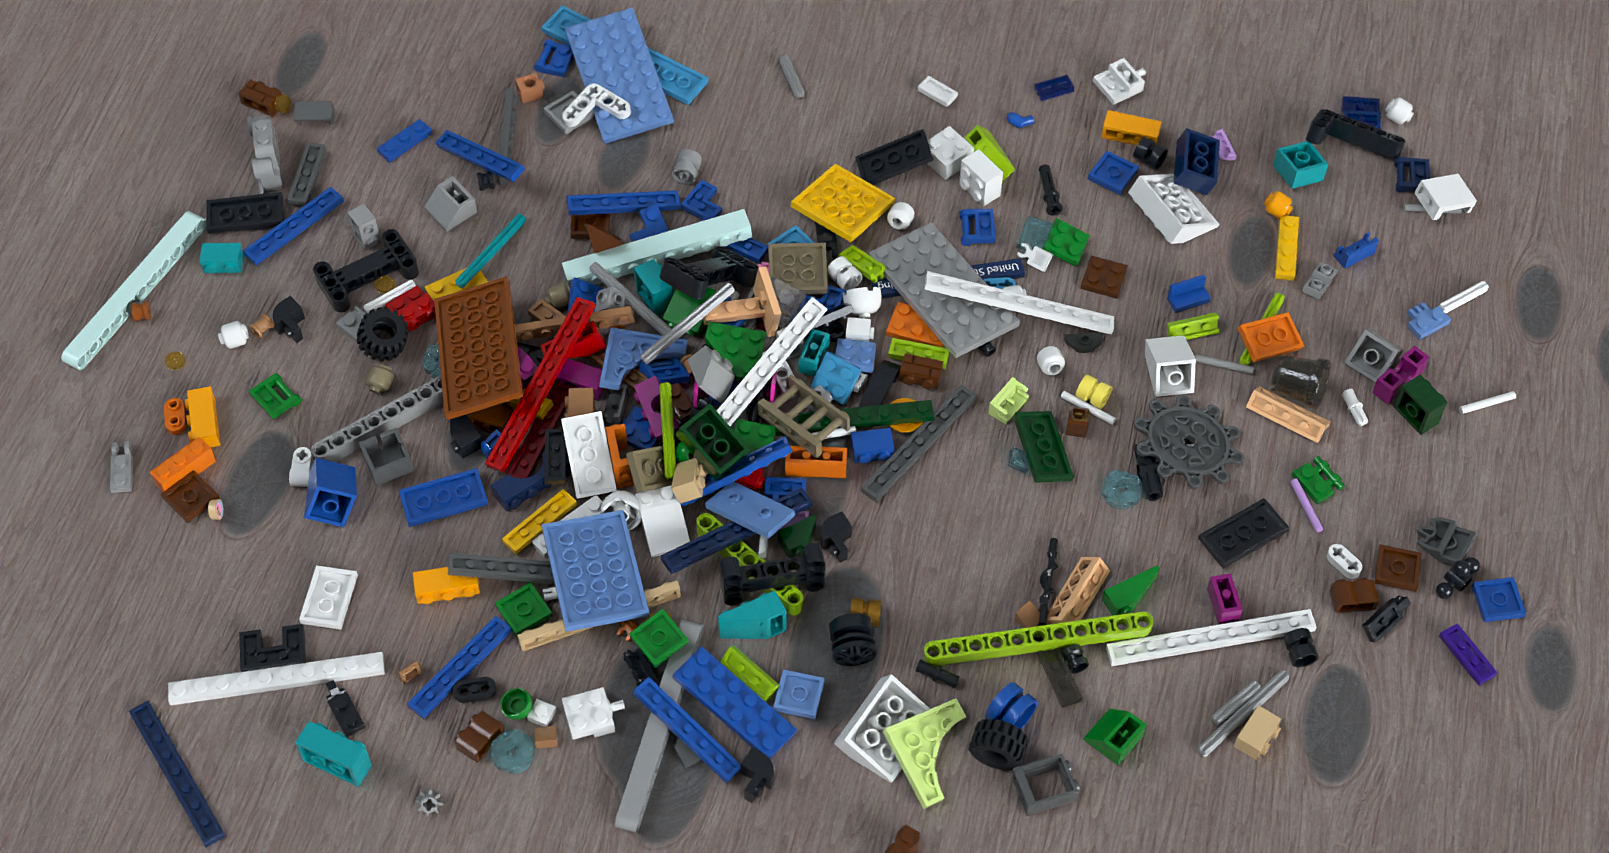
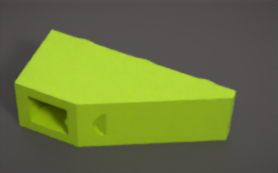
M977 125L965 136L967 142L974 147V152L979 149L1003 172L1002 182L1015 170L989 130Z

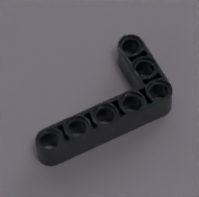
M1321 109L1312 120L1306 136L1308 142L1320 145L1327 135L1392 159L1400 157L1406 142L1404 138L1327 109Z

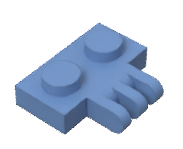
M1424 302L1420 303L1419 306H1414L1413 309L1407 310V315L1412 319V321L1408 322L1407 327L1419 340L1445 327L1451 321L1450 317L1439 306L1431 310Z

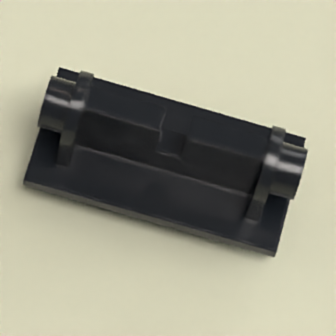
M639 648L634 652L627 650L623 653V659L629 668L632 669L637 687L648 677L655 683L658 682L647 657Z

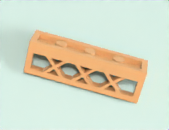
M1260 386L1254 389L1246 408L1316 443L1320 441L1325 429L1331 423V421Z
M1100 557L1080 558L1049 609L1047 624L1065 623L1082 619L1110 572ZM1061 611L1058 617H1054L1056 613Z

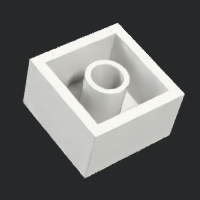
M948 126L928 140L934 161L927 164L943 179L947 180L961 170L962 159L974 153V147L953 128Z
M978 149L962 159L960 186L962 189L967 190L973 199L983 207L1001 196L1003 172Z

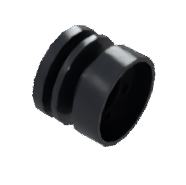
M859 613L838 616L830 622L829 633L830 640L833 642V660L836 664L859 666L874 660L877 656V648L873 637V621L869 616Z

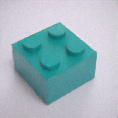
M1305 141L1278 148L1273 166L1291 189L1323 181L1328 163L1310 142Z
M653 258L634 268L636 292L646 306L659 316L666 312L674 294V287L659 278L662 265H658Z

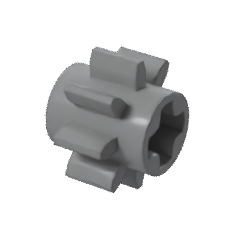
M432 786L427 790L421 789V796H417L415 801L416 803H421L418 806V811L423 810L427 816L432 812L438 813V805H443L444 801L439 798L441 791L436 792ZM432 799V803H428L427 800Z

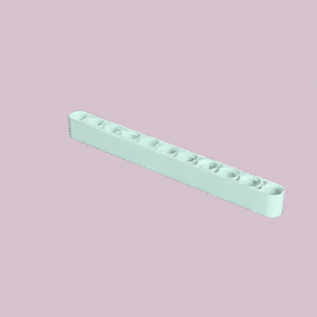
M190 211L186 212L62 353V361L78 370L84 369L132 314L131 303L136 302L140 304L206 228V219Z

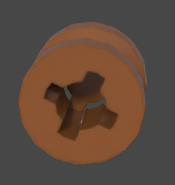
M143 301L140 304L136 302L131 303L134 322L140 319L151 320V310L148 301Z

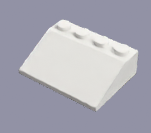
M1174 174L1139 176L1128 192L1132 196L1133 201L1142 208L1144 214L1152 220L1154 226L1161 231L1165 239L1171 244L1184 243L1220 225L1190 189L1173 184Z
M892 674L880 678L834 744L848 757L892 783L902 767L883 731L890 726L930 710V708Z

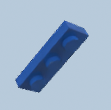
M419 119L379 146L377 151L390 163L431 135L432 129Z

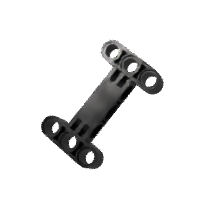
M394 229L384 231L382 239L385 248L336 271H333L331 266L325 261L317 262L313 266L317 284L336 312H346L350 308L348 293L396 270H399L401 275L407 280L415 279L419 275L416 258L398 231Z
M716 246L714 247L712 259L686 265L674 258H664L659 278L691 298L701 300L705 298L707 286L734 280L740 285L753 287L759 267L728 248Z
M810 543L803 547V556L740 566L739 560L736 557L722 559L720 561V582L724 603L729 606L737 605L742 602L743 593L805 583L806 589L810 592L823 589L825 586L826 564L821 544Z

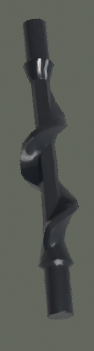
M1056 538L1050 539L1047 552L1048 568L1040 576V584L1044 589V594L1039 598V626L1047 625L1050 594L1056 593L1051 588L1053 571L1058 568V564L1055 562V558L1058 555L1056 552L1058 539Z

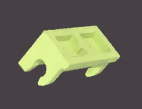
M1012 377L990 402L988 414L1007 425L1015 412H1018L1028 401L1029 395L1025 393L1028 391V388Z

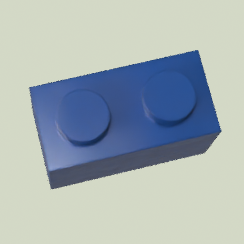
M891 428L851 432V448L854 463H868L878 460L887 461L894 454Z

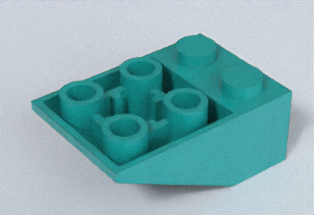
M776 592L763 593L755 600L743 602L737 608L722 612L718 616L720 639H769L785 632L786 609Z

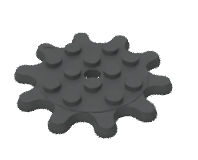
M1183 394L1178 395L1176 406L1167 407L1160 400L1153 399L1149 402V410L1154 415V418L1145 419L1137 417L1134 420L1135 430L1145 434L1148 438L1146 441L1137 444V453L1142 457H1155L1160 462L1157 467V474L1160 478H1167L1172 473L1183 475L1188 487L1191 489H1196L1202 484V476H1210L1216 482L1223 484L1230 477L1224 468V464L1239 465L1244 460V455L1230 446V441L1240 436V430L1235 426H1222L1219 424L1217 417L1220 414V409L1215 405H1208L1203 410L1195 409L1191 404L1190 398ZM1184 440H1190L1192 444L1185 445Z

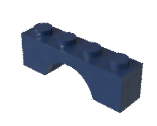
M545 452L542 453L543 465L535 475L528 478H515L506 475L491 484L493 496L506 512L517 508L528 498H533L538 492L552 486L545 485L544 482ZM566 453L567 477L571 474V467L568 454Z

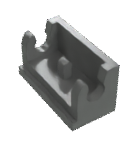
M332 101L295 102L294 121L297 122V125H301V121L324 120L334 124L335 109Z
M622 384L621 390L610 389L603 415L605 427L623 423L629 399L628 385Z

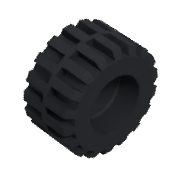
M382 307L377 308V311L374 309L370 310L369 314L366 313L363 319H361L357 331L356 341L357 344H360L359 349L365 351L364 355L372 356L371 359L373 360L378 358L379 361H384V359L390 361L393 357H398L399 353H402L409 334L407 321L403 322L404 317L402 315L398 316V312L395 310L391 312L390 308L382 310ZM378 329L385 330L392 338L387 340L378 338L373 331Z
M983 719L976 724L969 745V752H971V755L976 760L989 767L1013 770V768L1021 766L1029 740L1022 730L1008 722Z

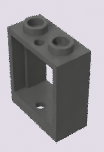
M1063 754L1013 768L1011 778L1027 816L1076 801L1080 788L1077 780H1073L1071 765L1068 760L1065 761ZM1057 769L1066 792L1035 801L1026 778Z

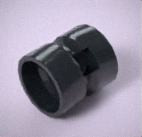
M1143 137L1137 144L1133 157L1140 162L1146 161L1147 166L1157 170L1165 161L1168 149L1160 144L1155 145L1153 140Z
M1298 628L1284 635L1283 640L1294 667H1305L1318 660L1319 656L1315 645H1313V638L1309 629Z

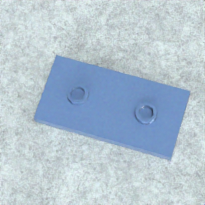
M736 482L725 486L705 503L706 509L768 539L795 516L793 509Z

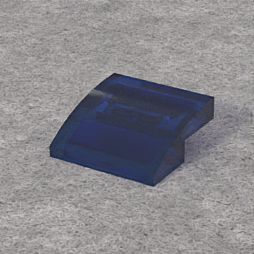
M1343 96L1342 115L1381 129L1380 99Z

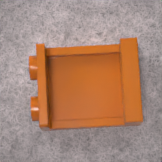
M614 424L610 427H605L617 489L635 486L628 459H620L619 450L628 449L625 424Z

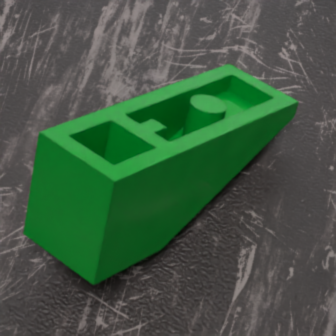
M1158 565L1104 590L1102 601L1112 616L1129 614L1134 611L1158 578L1160 570Z

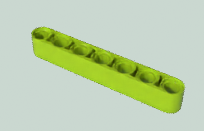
M708 513L701 514L697 518V533L699 537L723 526L720 521ZM743 541L717 552L723 558H738L740 566L747 565L746 563L757 564L766 562ZM794 585L761 590L763 593L775 591L785 607L786 613L789 615H798L803 610V594Z

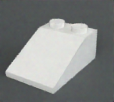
M671 486L635 494L639 500L641 524L651 558L663 555L690 542L681 504L673 493Z

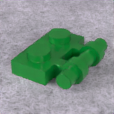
M1320 456L1313 460L1317 465L1313 468L1308 462L1294 470L1291 475L1294 479H1298L1301 487L1316 505L1333 496L1334 491L1331 487L1335 486L1338 490L1345 487L1341 477L1337 473L1335 474L1329 468L1328 462L1326 460L1323 461ZM1324 473L1328 480L1325 481L1320 474Z

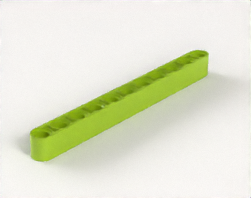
M1136 612L936 640L925 645L924 661L938 666L1061 649L1075 644L1082 646L1145 637L1151 632L1153 617L1147 612ZM1138 622H1145L1148 626L1141 627L1138 625ZM1117 625H1125L1127 629L1120 630ZM1102 627L1106 632L1099 633L1096 628ZM1081 630L1085 635L1078 636L1075 631ZM1060 633L1064 638L1057 639L1054 634ZM1040 636L1043 638V641L1037 642L1033 637ZM1019 639L1022 641V644L1016 645L1012 641ZM993 642H998L1002 646L999 648H995L991 644ZM978 645L981 649L974 651L970 647ZM957 648L960 652L953 654L949 650ZM930 651H936L938 655L932 657L928 653Z

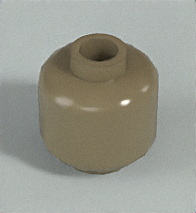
M560 282L547 289L548 296L545 299L548 304L557 310L569 306V284L566 285L564 282Z
M377 364V366L370 368L365 380L366 385L370 387L369 391L380 394L390 390L394 380V374L391 372L392 369L390 367Z

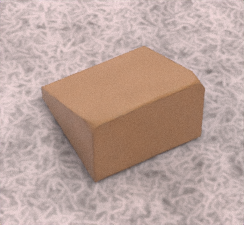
M1028 601L1015 613L1014 620L1023 628L1038 626L1040 612L1031 601Z
M413 661L399 670L396 675L403 684H406L422 672L418 661Z
M556 726L535 728L536 749L558 747Z

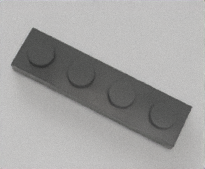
M306 144L288 197L289 205L305 206L309 202L326 152L325 145Z

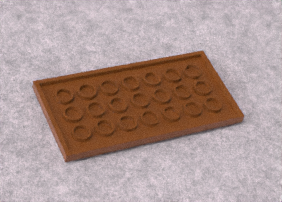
M502 277L434 299L444 414L447 420L523 397L508 277Z

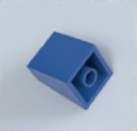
M315 458L309 473L304 518L344 527L357 497L355 467Z

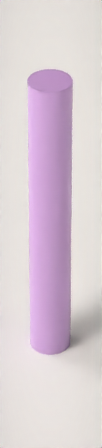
M1298 479L1291 480L1290 483L1315 532H1321L1323 527Z

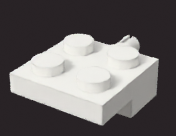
M1123 58L1110 64L1107 71L1094 76L1093 82L1114 105L1143 91L1145 81L1141 76L1146 75V72L1143 70L1144 68L1135 71Z
M603 687L562 698L573 740L594 734L595 738L615 732L612 719L613 711L625 709L623 700L610 703L606 698Z

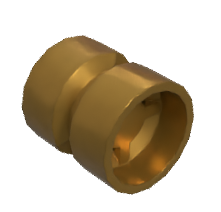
M852 597L850 614H865L872 619L873 627H879L881 600L869 599L868 602H865L864 598Z

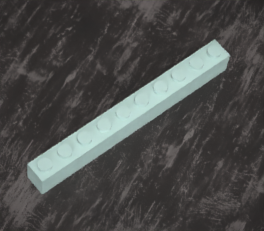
M742 209L562 263L567 283L570 286L574 277L593 285L600 284L602 281L589 269L594 262L600 264L617 279L624 275L633 274L635 267L653 258L659 265L663 264L664 258L669 257L678 260L701 252H708L716 246L722 247L738 241H745L748 238H752L751 225L745 210Z

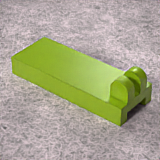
M854 245L838 254L839 257L844 256L853 267L874 284L878 282V279L884 278L885 265Z
M1215 312L1167 323V337L1184 335L1185 339L1188 340L1220 333L1218 328L1219 315Z

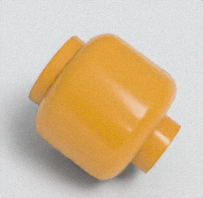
M1280 191L1271 192L1263 204L1265 205V211L1278 219L1284 215L1288 216L1293 209V206H1291L1292 199Z

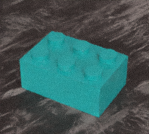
M309 721L295 741L303 762L354 786H360L372 767L366 746L358 740L351 741L341 732L336 731L334 733L321 723L314 724Z

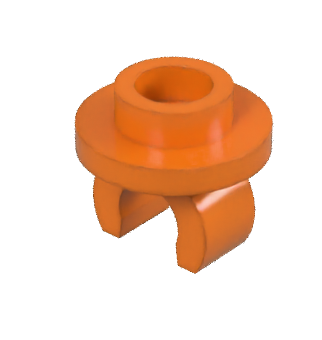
M632 620L621 621L623 627L617 630V635L622 636L627 631L628 636L625 640L631 642L632 639L629 637V633L639 625Z

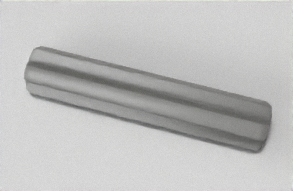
M781 56L779 62L795 97L798 99L800 97L803 98L805 91L789 56Z
M1256 680L1249 683L1212 715L1211 721L1216 726H1220L1262 688Z

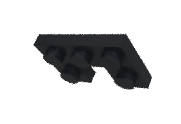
M303 624L282 626V645L263 648L261 629L239 632L241 672L306 663L305 628Z

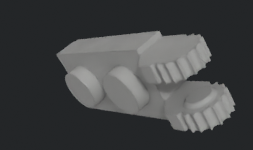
M125 441V454L119 455L118 443L112 442L111 493L132 491L133 456L131 441Z

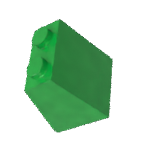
M707 287L705 298L699 300L691 298L676 289L663 320L668 323L667 325L670 328L675 327L712 296L716 290ZM701 319L685 334L695 337V335L702 337L708 325H704L703 319Z

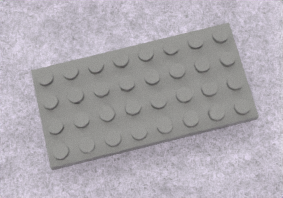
M932 222L869 252L871 257L885 265L886 270L883 274L955 358L1007 333L1020 324V321L1010 310L924 289L927 271L987 285Z

